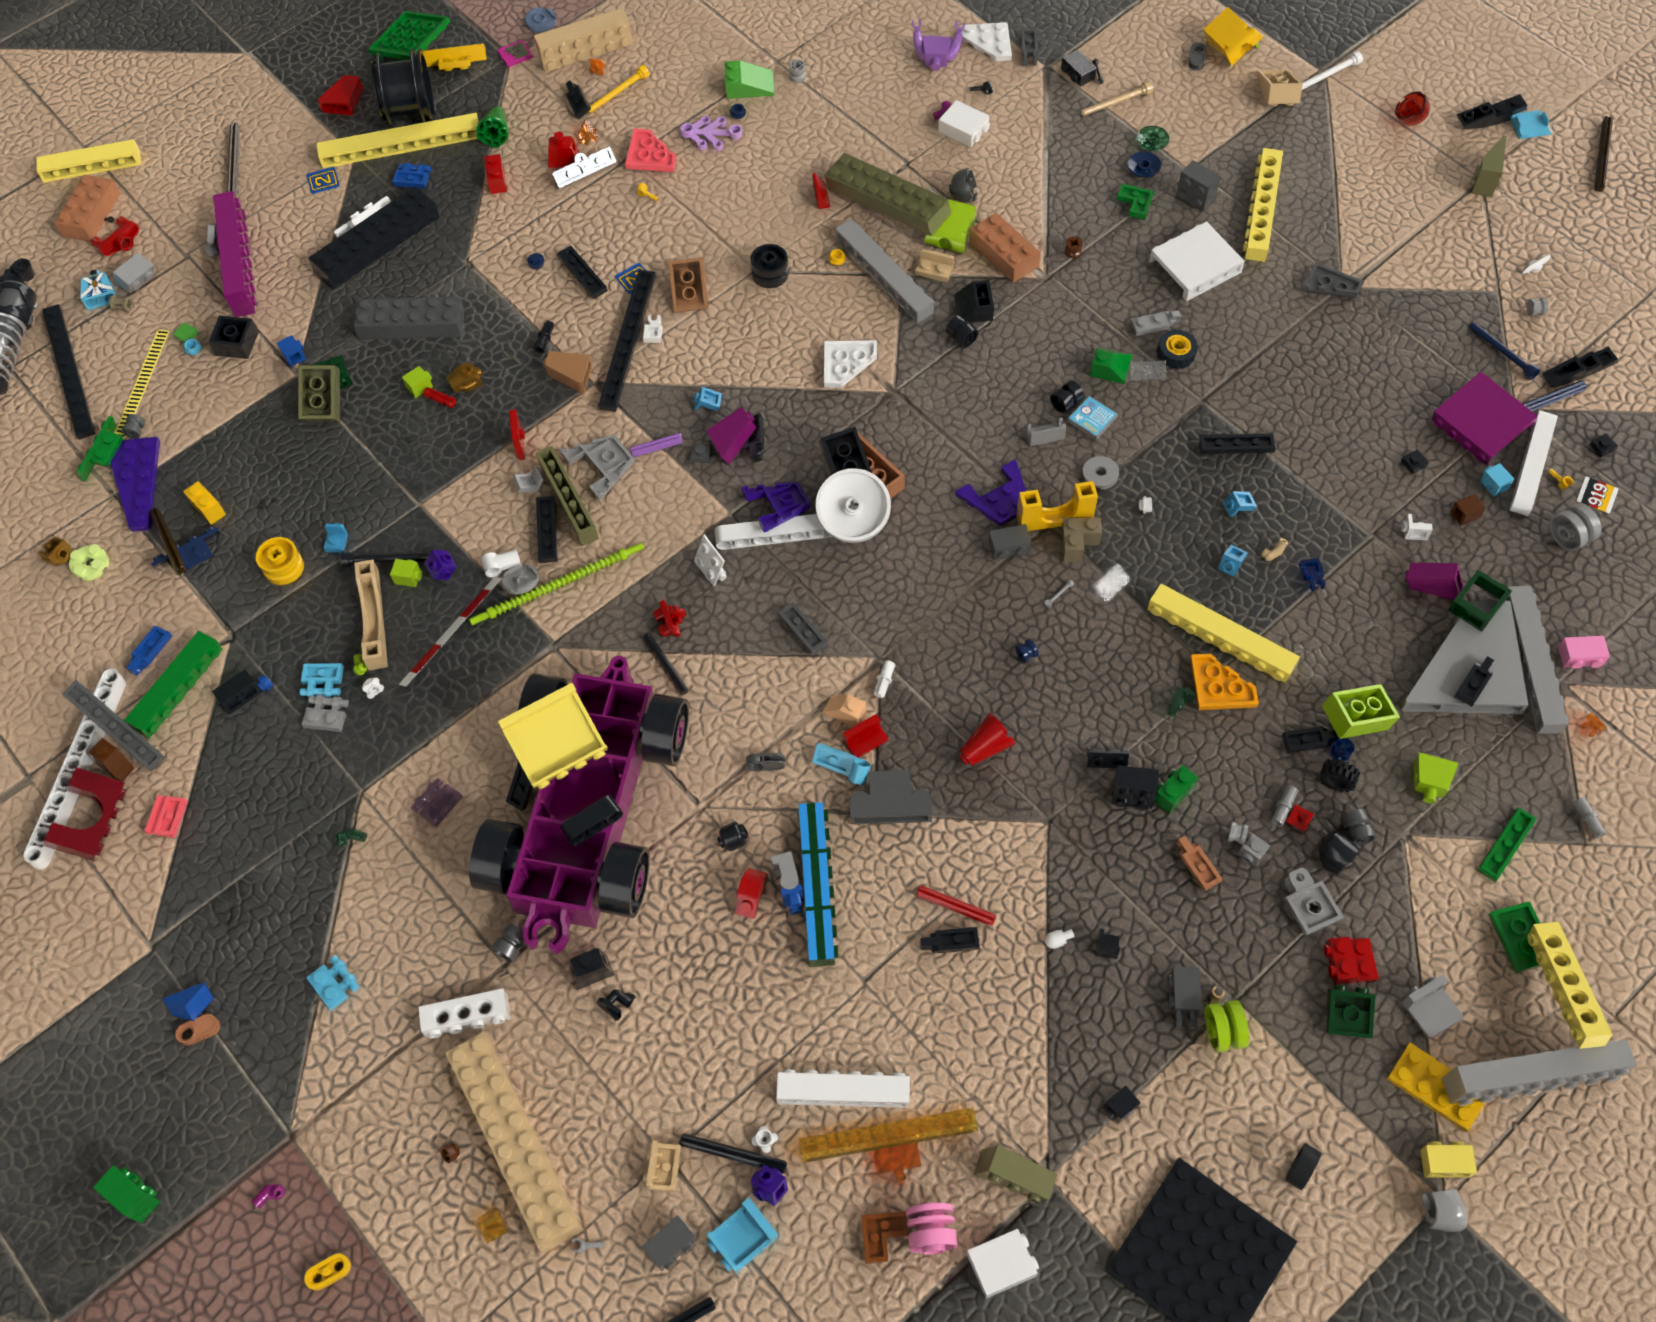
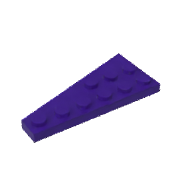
M158 437L123 440L111 461L127 523L132 532L150 530L151 516L149 511L153 509L160 448Z

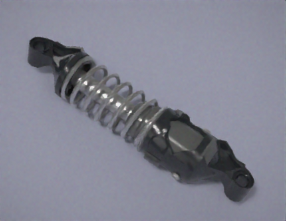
M25 258L15 261L9 269H5L4 275L0 276V369L3 368L6 371V374L0 373V396L8 391L11 374L14 371V365L17 362V356L23 344V337L32 326L34 319L32 313L38 305L36 304L37 295L24 283L25 281L32 280L35 276L30 261ZM6 350H9L12 355L5 356ZM3 359H6L9 362V365L3 366Z

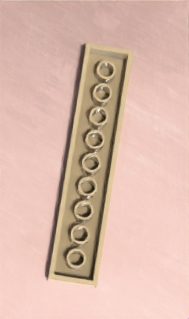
M484 1031L447 1051L445 1054L538 1249L544 1254L583 1231L584 1229L486 1032Z

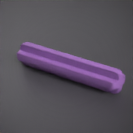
M680 433L633 446L630 448L631 455L637 457L681 444L683 442Z

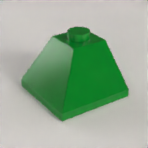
M1098 347L1092 361L1090 376L1125 384L1133 355Z

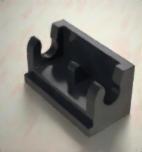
M244 669L217 687L212 693L230 715L261 694L262 691Z

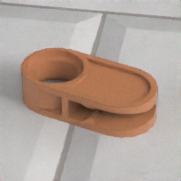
M206 1014L196 1018L194 1021H188L180 1025L176 1030L175 1037L183 1045H193L217 1034L220 1029V1022L212 1014ZM187 1029H192V1036L184 1040L182 1038L183 1032Z

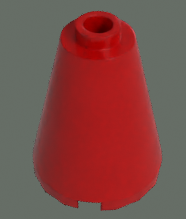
M989 713L961 747L959 758L965 765L970 764L973 766L1014 746L1015 741L1012 736L1008 738L1007 729L994 715Z

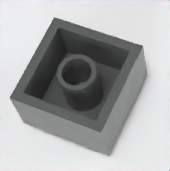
M1193 160L1181 171L1176 196L1204 212L1215 201L1221 176Z

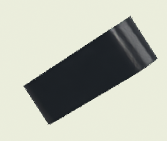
M605 796L563 822L560 830L571 846H577L618 821L622 817L623 811L612 796Z

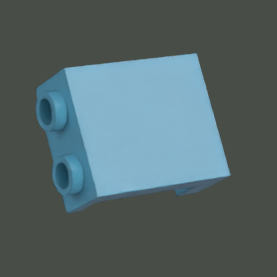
M749 1197L742 1203L743 1206L714 1231H709L706 1234L709 1238L706 1242L714 1253L719 1251L723 1257L720 1260L728 1272L732 1269L736 1274L779 1238L777 1232Z

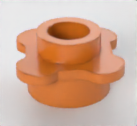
M591 58L590 72L602 76L605 69L604 62L601 59Z

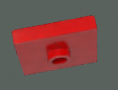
M516 409L509 411L511 440L517 458L524 460L523 439H525V432L521 427Z

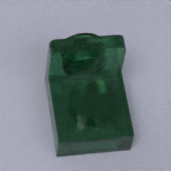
M1177 686L1167 715L1175 717L1177 710H1182L1184 702L1192 704L1196 693L1189 688Z

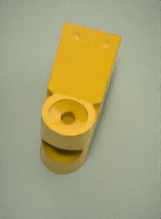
M1229 7L1203 29L1206 40L1226 57L1231 67L1247 51L1263 39L1257 30L1248 27Z

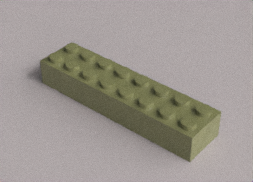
M843 153L824 174L828 189L929 236H932L951 214L948 199L847 153Z

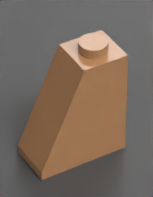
M549 351L547 358H544L543 362L548 376L581 394H585L592 369L590 355Z

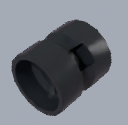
M961 315L952 318L945 330L963 348L972 345L979 334L978 330L973 325H969L968 321Z
M1069 380L1061 389L1056 390L1050 395L1053 407L1060 413H1066L1073 405H1076L1084 398L1081 386L1073 380Z

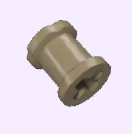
M112 295L109 305L112 310L123 309L126 312H130L133 307V300L130 296L124 298Z

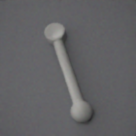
M1068 580L1066 585L1050 600H1045V607L1050 608L1054 600L1067 588L1074 585L1073 580Z

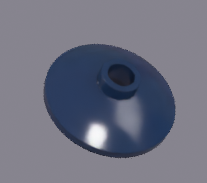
M1137 152L1129 158L1128 168L1134 175L1148 178L1160 171L1161 161L1153 153Z

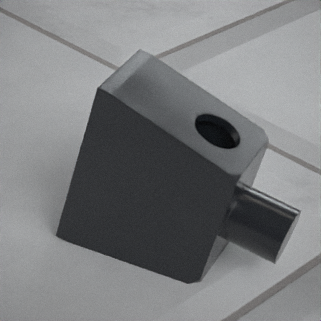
M599 948L584 952L570 959V973L576 990L614 975L608 956Z

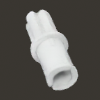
M884 661L880 675L877 676L878 681L874 690V695L877 698L885 697L888 685L892 682L891 676L895 663L891 661Z

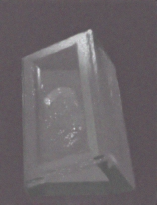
M1117 563L1092 586L1091 593L1106 604L1131 579L1122 566Z

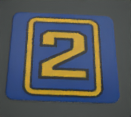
M335 167L311 172L306 175L312 194L340 186Z
M640 263L615 275L617 281L630 295L632 294L638 270H646Z

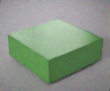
M184 322L173 335L176 339L185 343L189 339H194L199 332L196 328Z

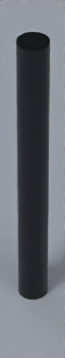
M650 633L645 634L644 639L682 695L688 693V688Z

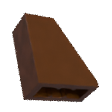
M104 738L88 752L92 762L116 780L123 781L135 769L124 755Z

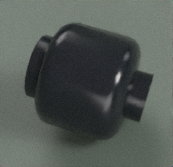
M733 821L720 828L717 840L721 848L725 847L728 851L732 852L745 846L749 835L743 823L739 824Z

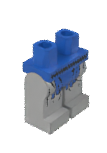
M791 851L771 856L774 876L781 877L783 906H788L790 915L802 913L801 906L802 902H804L803 889L798 882Z

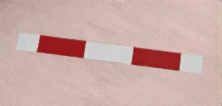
M494 577L399 685L406 687L502 578Z

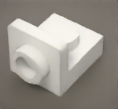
M1407 514L1405 520L1401 522V532H1404V539L1428 540L1433 530L1432 524L1423 522L1413 523L1412 514Z

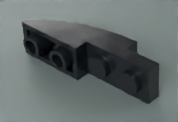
M1518 94L1493 105L1490 102L1484 103L1457 114V117L1464 128H1485L1510 121L1512 115L1527 110V104L1521 94Z

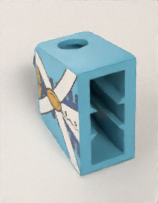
M92 270L89 273L90 276L81 279V300L87 310L108 305L110 297L117 295L106 273Z

